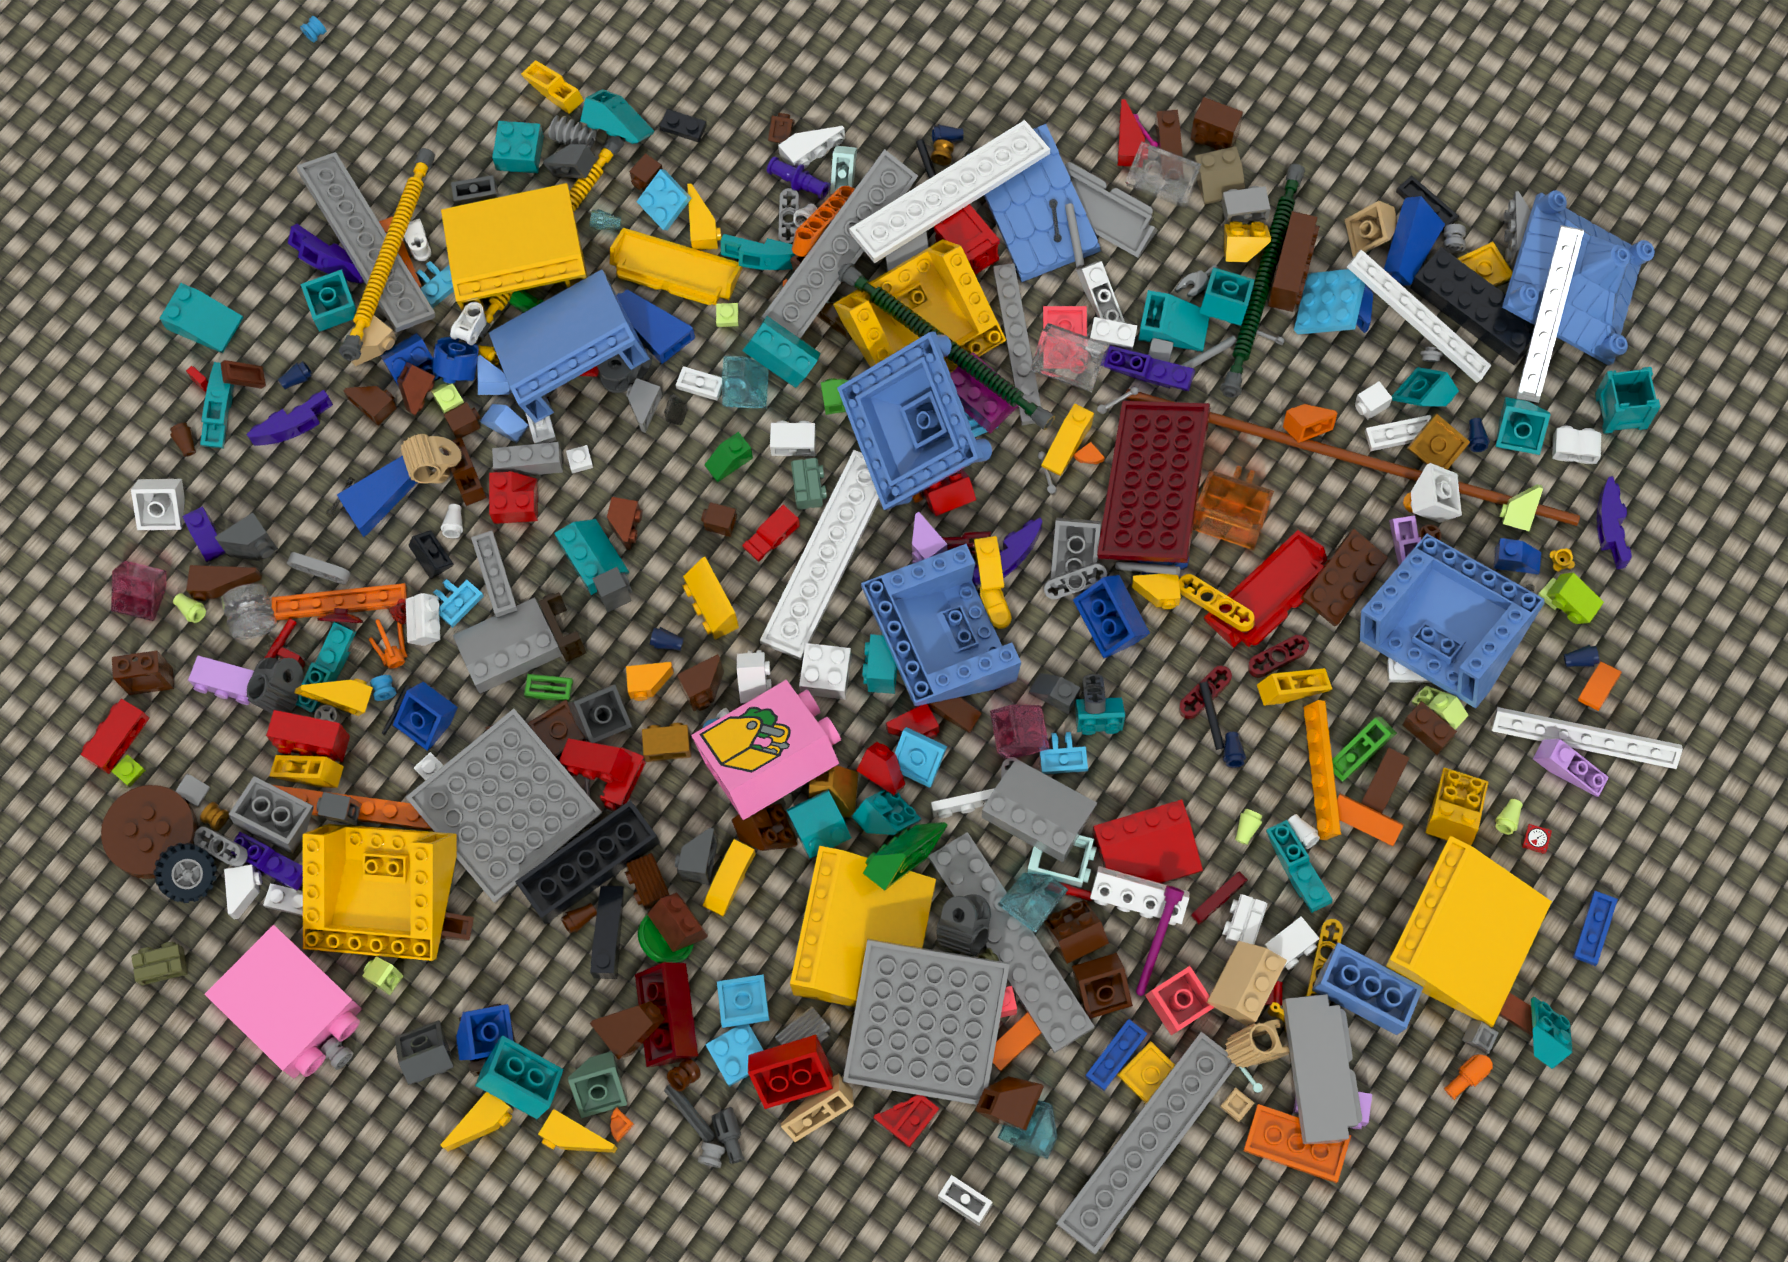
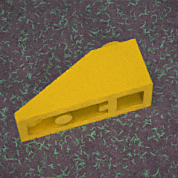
M687 184L688 195L691 197L688 203L692 248L696 250L718 249V241L722 238L721 227L717 228L715 218L694 186Z
M1077 404L1073 405L1061 425L1041 465L1042 467L1059 476L1062 475L1092 426L1093 412Z
M1325 668L1274 673L1257 684L1264 706L1283 704L1332 690Z
M354 679L301 685L295 689L294 693L360 716L365 713L373 687L368 686L364 680Z
M275 755L269 777L316 787L338 788L344 766L321 756Z
M486 1092L440 1145L445 1150L451 1151L496 1131L500 1126L504 1127L512 1119L511 1114L514 1110L504 1101Z
M555 1109L552 1110L538 1133L543 1138L541 1143L552 1150L558 1147L561 1150L615 1153L618 1149L611 1142Z

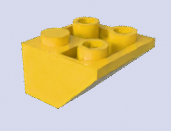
M1232 221L1230 224H1224V256L1226 262H1248L1271 242L1268 226L1262 222L1243 224L1242 222Z

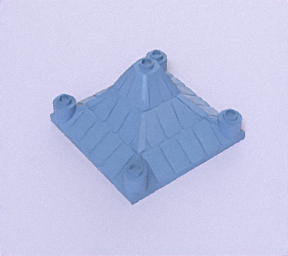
M1552 191L1547 195L1539 193L1534 200L1502 308L1535 325L1560 226L1583 229L1584 233L1556 337L1609 366L1614 363L1616 357L1627 351V340L1621 335L1623 324L1627 316L1640 267L1642 264L1653 259L1654 247L1646 240H1641L1631 245L1619 237L1608 233L1603 228L1592 224L1587 219L1578 216L1566 208V197L1560 191Z
M929 332L837 387L883 510L891 509L897 505L908 504L913 496L972 463L987 461L992 455V447L989 441L986 439H975L961 400L957 395L956 387L944 361V357L950 354L952 347L951 341L946 335H936V332Z

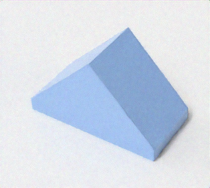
M479 355L477 361L478 395H509L512 393L505 374L483 356Z
M492 404L480 420L482 424L516 444L529 427L507 405Z

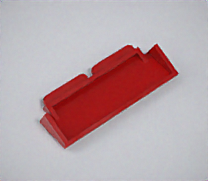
M1297 530L1227 595L1253 612L1254 626L1251 630L1240 631L1210 612L1204 616L1205 622L1233 648L1241 641L1247 647L1258 645L1287 618V611L1291 607L1296 608L1304 602L1300 597L1327 561L1324 546ZM1223 604L1219 608L1223 613H1228L1232 609L1229 604ZM1248 617L1240 618V623L1248 622Z

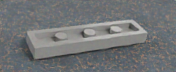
M493 531L471 537L495 616L499 617L517 611L518 609Z

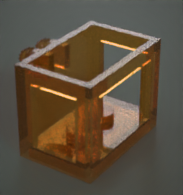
M1238 465L1233 477L1209 470L1194 511L1193 530L1255 550L1274 491L1251 484L1255 475L1253 470H1250L1246 482L1239 480L1242 467Z

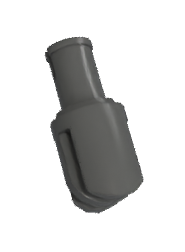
M729 1107L712 1115L711 1118L719 1143L725 1144L729 1163L735 1164L743 1161L745 1158L738 1141L741 1131L733 1107Z

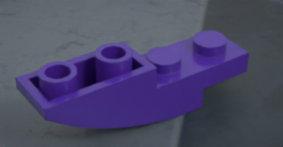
M298 224L291 226L288 244L299 251L298 258L327 274L342 269L347 281L359 284L364 282L346 250L336 243L329 246Z
M1114 346L1109 347L1103 365L1105 368L1138 380L1169 389L1173 387L1189 391L1195 374L1194 368L1154 359L1150 355Z
M322 390L319 393L313 394L304 404L293 408L288 415L283 409L272 413L263 423L252 427L246 435L254 446L275 444L292 439L319 425L320 422L317 416L330 408L333 403L327 393Z
M1613 476L1608 477L1603 485L1597 505V533L1601 551L1610 549L1616 569L1626 568L1632 558L1630 547L1626 546L1624 540V528L1620 526L1627 516V509L1620 500V487L1615 483Z
M1041 518L1035 521H1028L1018 532L1013 531L1004 538V551L999 550L1003 578L1013 572L1033 549L1042 530L1043 521ZM977 564L974 567L972 578L975 586L980 584Z
M242 832L238 833L234 842L246 848L248 856L245 863L253 865L258 871L285 886H289L296 891L303 883L302 865L275 852L270 847ZM231 851L230 854H232V855H234V856L236 857L237 854H235V852Z

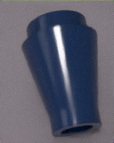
M940 124L932 128L933 144L936 140H947L951 143L963 141V128H954Z
M304 361L296 362L278 380L286 390L289 387L309 381L313 374Z
M1481 418L1469 420L1468 440L1470 443L1468 447L1473 452L1485 451L1490 443Z
M654 627L649 645L655 646L654 648L681 651L684 638L662 627L660 629Z
M1587 645L1564 654L1566 667H1594V664H1599L1597 647Z
M1228 732L1225 734L1223 761L1226 762L1228 767H1241L1245 763L1246 755L1239 739V733Z

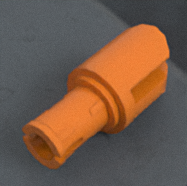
M1476 1054L1469 1058L1458 1069L1459 1075L1448 1086L1444 1087L1446 1093L1455 1100L1469 1085L1476 1087L1491 1072L1493 1068L1491 1059L1481 1054Z

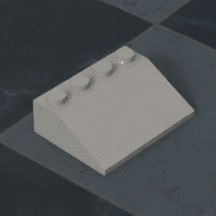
M535 597L517 605V611L499 617L493 616L453 635L470 676L480 694L562 656Z
M1016 759L983 807L982 818L1064 863L1097 806V802Z

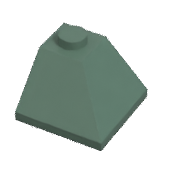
M612 1051L589 1057L568 1077L581 1118L627 1105L619 1069Z

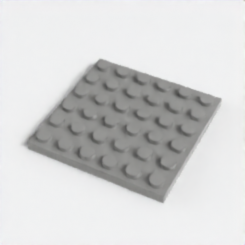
M514 708L406 796L407 800L434 832L457 834L456 858L494 903L517 886L516 880L559 851L603 814Z
M867 939L843 1082L977 1105L984 1088L989 1086L1010 964Z

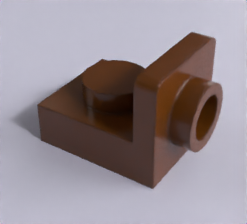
M778 113V116H772L768 141L782 143L791 137L795 120L790 119V114Z

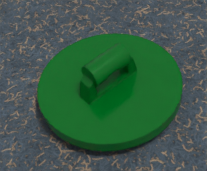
M648 915L639 924L638 940L646 955L660 964L663 962L681 963L692 952L694 944L673 952Z

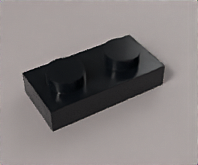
M667 109L659 127L661 131L699 143L707 123L704 120Z

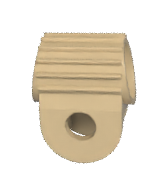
M418 434L403 441L404 443L401 445V452L409 477L418 483L440 484L445 482L450 475L449 467L456 466L461 460V451L458 446L445 437ZM439 448L446 449L449 452V456L443 455ZM428 466L436 468V472L431 471Z
M1280 1020L1254 1023L1227 1038L1228 1041L1225 1044L1227 1049L1225 1051L1228 1053L1227 1057L1231 1059V1063H1234L1236 1067L1244 1068L1270 1062L1290 1053L1289 1047H1282L1276 1031L1277 1028H1281ZM1269 1034L1272 1041L1271 1048L1266 1051L1259 1050L1253 1037Z

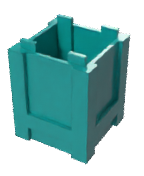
M1642 367L1641 370L1625 372L1607 371L1595 393L1603 418L1602 428L1604 434L1623 429H1648L1661 407L1659 399H1656L1653 386L1652 367Z

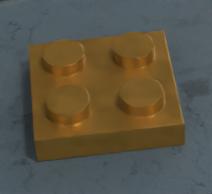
M1434 414L1407 449L1426 465L1432 463L1448 470L1470 441L1442 417Z

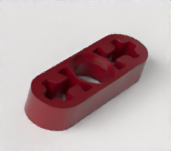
M1295 635L1253 656L1248 664L1249 673L1253 677L1261 678L1303 657L1309 648L1307 638L1302 635ZM1295 642H1297L1298 645L1303 644L1301 651L1298 648L1292 650L1289 655L1288 650L1294 647ZM1280 651L1284 654L1285 659L1277 662L1273 659L1272 653ZM1268 658V663L1263 665L1262 671L1259 668L1254 669L1255 662L1260 665L1266 662Z
M1217 666L1200 682L1208 681L1212 692V700L1230 684L1232 673L1226 666ZM1217 673L1219 675L1224 673L1226 675L1225 681L1219 680L1215 687L1213 683L1217 679ZM1199 683L1180 702L1179 713L1186 719L1195 718L1205 709L1203 698L1199 694ZM1196 698L1198 702L1194 705V712L1192 710L1185 711V704L1191 705Z
M1240 871L1237 872L1192 913L1191 917L1200 925L1232 897L1248 879Z

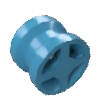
M315 16L309 18L307 24L300 26L303 34L313 43L318 40L319 35L327 32L324 25Z
M381 675L370 681V685L375 691L373 696L376 701L388 700L397 694L396 689L392 687L393 679L391 675Z

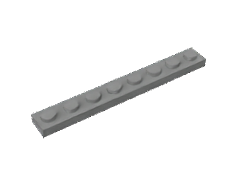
M1015 264L993 266L1014 386L1024 393L1023 398L1029 403L1033 402L1037 406H1041ZM1019 406L1021 425L1035 424L1024 413L1025 410Z

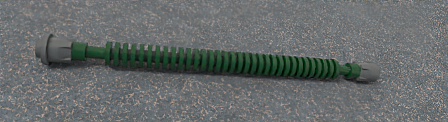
M1290 164L1288 167L1284 188L1286 192L1278 200L1269 231L1271 242L1264 247L1248 307L1232 353L1235 362L1234 365H1231L1224 383L1220 386L1223 395L1229 398L1241 395L1242 365L1250 357L1287 233L1291 213L1295 206V200L1292 199L1293 194L1300 187L1305 173V168L1299 164Z
M853 263L843 264L838 271L840 282H845L861 292L865 291L868 293L872 303L883 309L884 312H887V314L906 328H909L919 338L929 332H936V335H944V333L940 332L937 328L935 329L933 325L922 319L921 316L909 309L905 304L901 303L886 290H883L882 287L874 288L870 285V282L855 268ZM950 339L952 347L950 354L946 358L953 361L954 364H957L958 367L972 377H975L977 381L988 387L997 396L1006 400L1012 407L1020 406L1025 410L1024 413L1043 430L1049 428L1055 419L1052 413L1033 402L1029 403L1023 398L1024 393L1022 391H1019L1013 384H1010L1009 381H1006V379L991 368H988L986 364L979 361V359Z

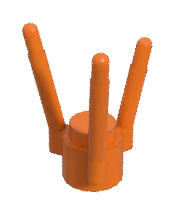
M397 616L400 649L397 646L390 645L380 620L377 619L376 624L386 647L384 650L385 654L372 637L369 638L370 643L382 659L384 666H387L389 669L402 666L405 663L404 658L408 656L405 651L401 616Z

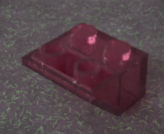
M128 561L122 562L112 571L111 611L154 621L166 591V570Z
M1011 704L990 710L997 753L1005 760L1010 757L1019 758L1049 749L1043 711L1040 705Z

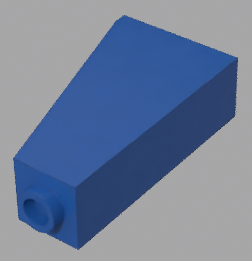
M1422 196L1405 198L1384 266V270L1401 285L1412 284L1414 276L1420 270L1445 226V223Z
M628 289L623 293L617 294L640 341L661 364L695 339L694 330L690 325Z
M402 455L340 492L337 496L364 537L418 482L411 480V477H409Z

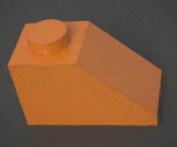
M1303 404L1286 411L1283 428L1300 443L1333 430L1338 413L1335 410Z

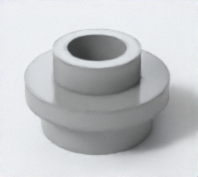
M1425 347V351H1421L1420 355H1422V361L1440 362V357L1443 356V353L1438 352L1439 349L1436 347Z

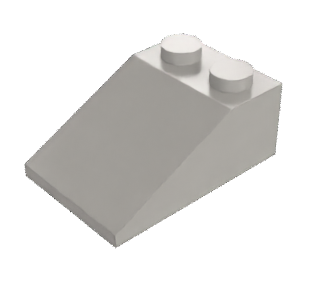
M1056 517L1051 578L1097 563L1101 521ZM1094 568L1093 573L1087 575V571L1082 572L1085 576L1086 584L1090 583L1088 578L1096 577L1097 568ZM1072 575L1069 578V584L1072 587H1078L1082 583V578L1079 575ZM1065 578L1061 579V581L1063 582V584L1056 586L1055 583H1051V587H1064L1065 589H1068L1065 583Z

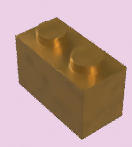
M672 723L668 727L651 725L647 729H642L643 755L646 762L692 757L688 725Z

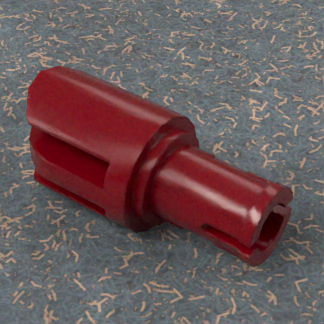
M991 531L964 532L962 537H942V539L947 543V550L967 544L970 553L975 554L974 539L991 537Z

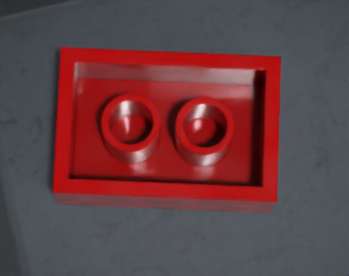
M277 710L273 711L266 734L272 745L280 753L291 755V752L299 753L300 756H321L339 762L344 760L350 739L349 734L340 723Z
M817 1035L748 1055V1074L764 1109L833 1089V1071Z

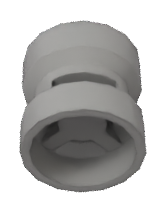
M1450 224L1444 228V236L1446 237L1444 249L1447 252L1460 253L1465 250V226Z
M335 1037L330 1038L320 1049L326 1056L325 1059L329 1058L331 1065L336 1070L346 1065L353 1056V1052L348 1047L342 1046V1041L339 1042Z

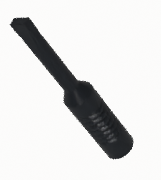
M405 685L393 706L394 711L382 731L383 735H386L394 721L407 690L412 687Z

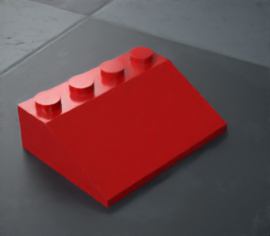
M1182 799L1093 826L1092 835L1104 868L1160 884L1203 871L1190 820Z

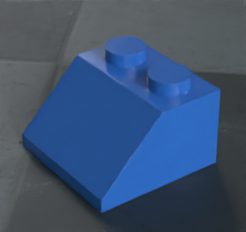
M422 682L407 690L393 726L428 751L451 725L458 707L425 682Z

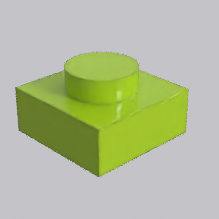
M126 755L111 772L127 786L131 787L146 770L129 755Z

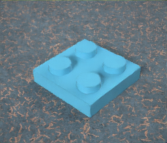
M660 169L636 202L662 230H668L691 200V197L666 170Z
M906 727L902 732L895 751L902 775L930 788L934 783L948 746Z
M764 974L717 981L722 1028L770 1021Z
M749 1024L738 1025L705 1044L729 1087L749 1076L748 1055L763 1051Z

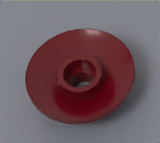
M334 608V613L317 618V621L363 623L362 619L348 614V609Z

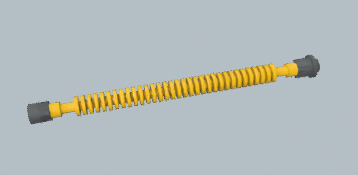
M608 137L601 148L602 151L598 155V160L591 168L586 178H578L570 189L574 212L591 191V188L594 187L600 176H602L603 170L601 168L604 164L609 163L611 158L624 146V141L620 137ZM513 292L492 296L489 299L491 305L484 311L487 323L479 334L477 341L483 342L485 339L484 335L494 319V314L497 310L502 311L505 308Z
M422 148L417 154L414 162L416 164L413 171L414 177H410L407 180L353 321L356 326L351 330L350 335L346 336L344 344L339 348V353L348 361L358 360L361 356L360 350L363 345L362 338L364 336L363 329L371 324L424 186L422 177H425L427 171H430L435 158V154L429 149Z

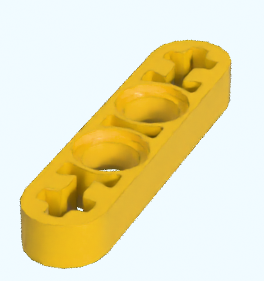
M1192 574L1183 575L1179 579L1180 593L1184 597L1240 631H1249L1253 628L1254 614L1245 606ZM1190 583L1193 584V588H1192V587H1188L1187 589L1185 588V585H1184V584H1190ZM1203 593H1211L1213 599L1211 601H1203L1201 595ZM1223 604H1229L1232 607L1228 613L1221 612L1219 608ZM1248 617V622L1240 623V618Z
M1336 919L1326 920L1320 929V939L1317 943L1318 948L1315 952L1306 997L1315 995V992L1312 991L1313 984H1315L1317 979L1315 973L1323 967L1327 960L1321 956V948L1329 947L1333 950L1338 942L1341 943L1343 926ZM1334 925V930L1338 931V933H1334L1330 942L1327 941L1329 931L1326 928Z

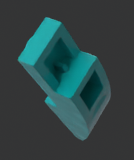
M723 234L721 238V255L739 259V266L761 270L793 269L790 258L796 254L792 252V244L769 238L763 244Z
M214 362L207 386L201 420L203 427L200 445L224 449L234 384L223 383L221 364L219 362Z
M334 622L316 662L311 663L301 685L336 681L351 653L348 649L357 631L339 622ZM298 694V700L295 705L314 713L321 702Z
M1285 820L1266 829L1270 842L1298 896L1303 898L1311 913L1332 904V897L1311 865L1309 855L1288 821Z

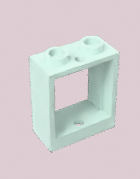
M1079 835L1073 845L1085 849L1078 878L1039 868L1043 851L1036 847H1033L1027 875H1036L1082 889L1083 882L1088 883L1091 869L1087 868L1089 860H1094L1097 847L1093 846L1094 839Z

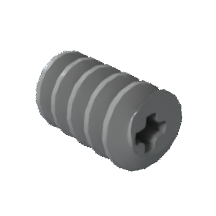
M558 115L553 118L548 132L550 139L564 143L566 146L569 144H585L590 149L592 148L597 135L596 129H592L589 133L587 125L582 129V123L578 122L574 127L575 121L570 119L567 123L566 116H563L560 120Z

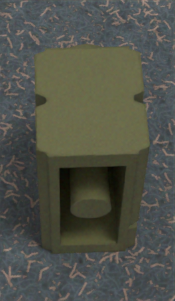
M166 942L161 945L162 948L154 950L151 947L139 949L137 954L131 956L135 981L142 986L188 975L184 948L176 944V942Z

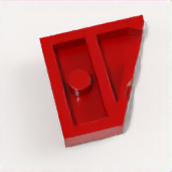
M916 1095L905 1102L893 1106V1108L875 1114L873 1119L910 1148L940 1109L925 1096Z

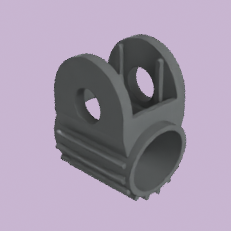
M645 349L650 360L632 370L619 354L599 364L598 370L603 387L613 393L627 391L628 387L634 384L636 378L641 380L646 375L651 366L653 355Z
M268 657L260 660L247 685L248 701L273 714L274 710L287 713L291 711L298 700V694L294 693L295 689L301 686L303 681L301 665L293 658L278 660ZM287 669L291 673V679L289 682H285V670Z
M977 894L955 896L947 900L937 924L938 944L972 957L977 956L989 937L988 927L991 909L986 899Z

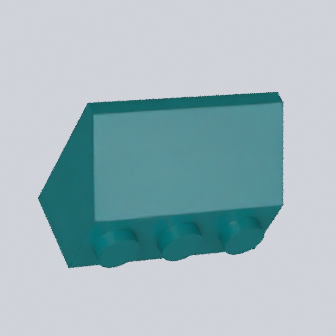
M768 316L765 317L742 350L795 388L806 378L821 354Z
M596 519L572 522L554 533L560 547L590 595L597 592L592 578L615 567L618 568L620 574L623 572L626 575L629 574L627 567Z
M502 1035L484 1063L475 1086L538 1119L550 1108L564 1069Z

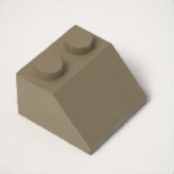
M1236 146L1195 155L1193 171L1204 205L1222 201L1223 192H1227L1230 189H1245L1242 163Z

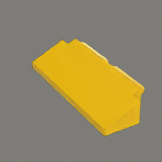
M622 228L610 247V265L616 266L618 278L653 289H663L670 294L706 305H716L719 297L730 301L742 271V266H739V262L626 228Z

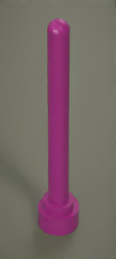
M1166 886L1164 892V901L1166 903L1136 989V993L1139 996H1143L1146 992L1174 907L1178 905L1179 901H1182L1184 891L1176 887Z

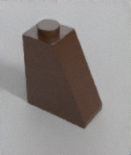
M650 1001L592 1020L590 1024L616 1058L620 1060L631 1056L665 1021V1018L661 1014L660 1009Z

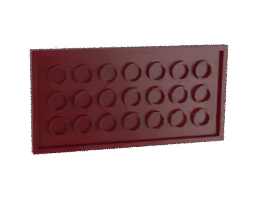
M1122 401L1097 552L1098 559L1188 563L1211 409L1210 403Z

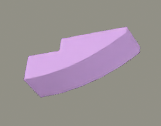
M1415 516L1389 520L1399 565L1421 541V537L1418 536Z

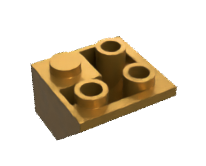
M838 765L834 766L810 781L809 799L829 790L842 817L852 818L856 809L859 773Z

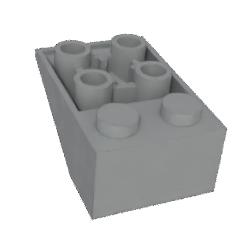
M1515 191L1513 199H1510L1508 202V210L1504 212V223H1507L1504 241L1508 242V248L1505 251V261L1509 263L1511 270L1514 269L1531 214V210L1519 191Z

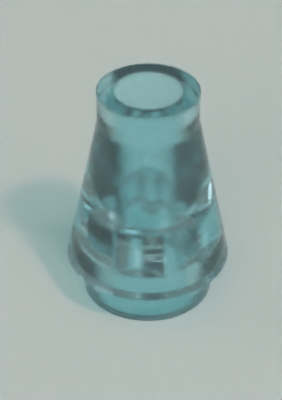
M597 209V211L592 210L589 227H593L594 230H620L621 217Z

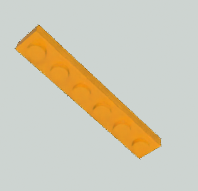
M1317 700L1304 706V718L1318 835L1320 836L1319 840H1328L1341 835L1326 703L1325 701Z

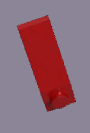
M1122 99L1117 166L1143 167L1144 159H1148L1149 146H1145V137L1126 99Z

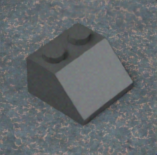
M253 512L215 536V539L229 557L260 561L270 557L278 549Z
M616 685L606 686L568 702L575 723L588 742H598L632 727Z
M714 828L705 830L682 846L681 854L677 853L675 867H677V873L680 874L682 881L710 885L718 844Z
M440 1020L395 1037L398 1063L408 1085L414 1082H421L427 1077L444 1073L454 1067L452 1054Z

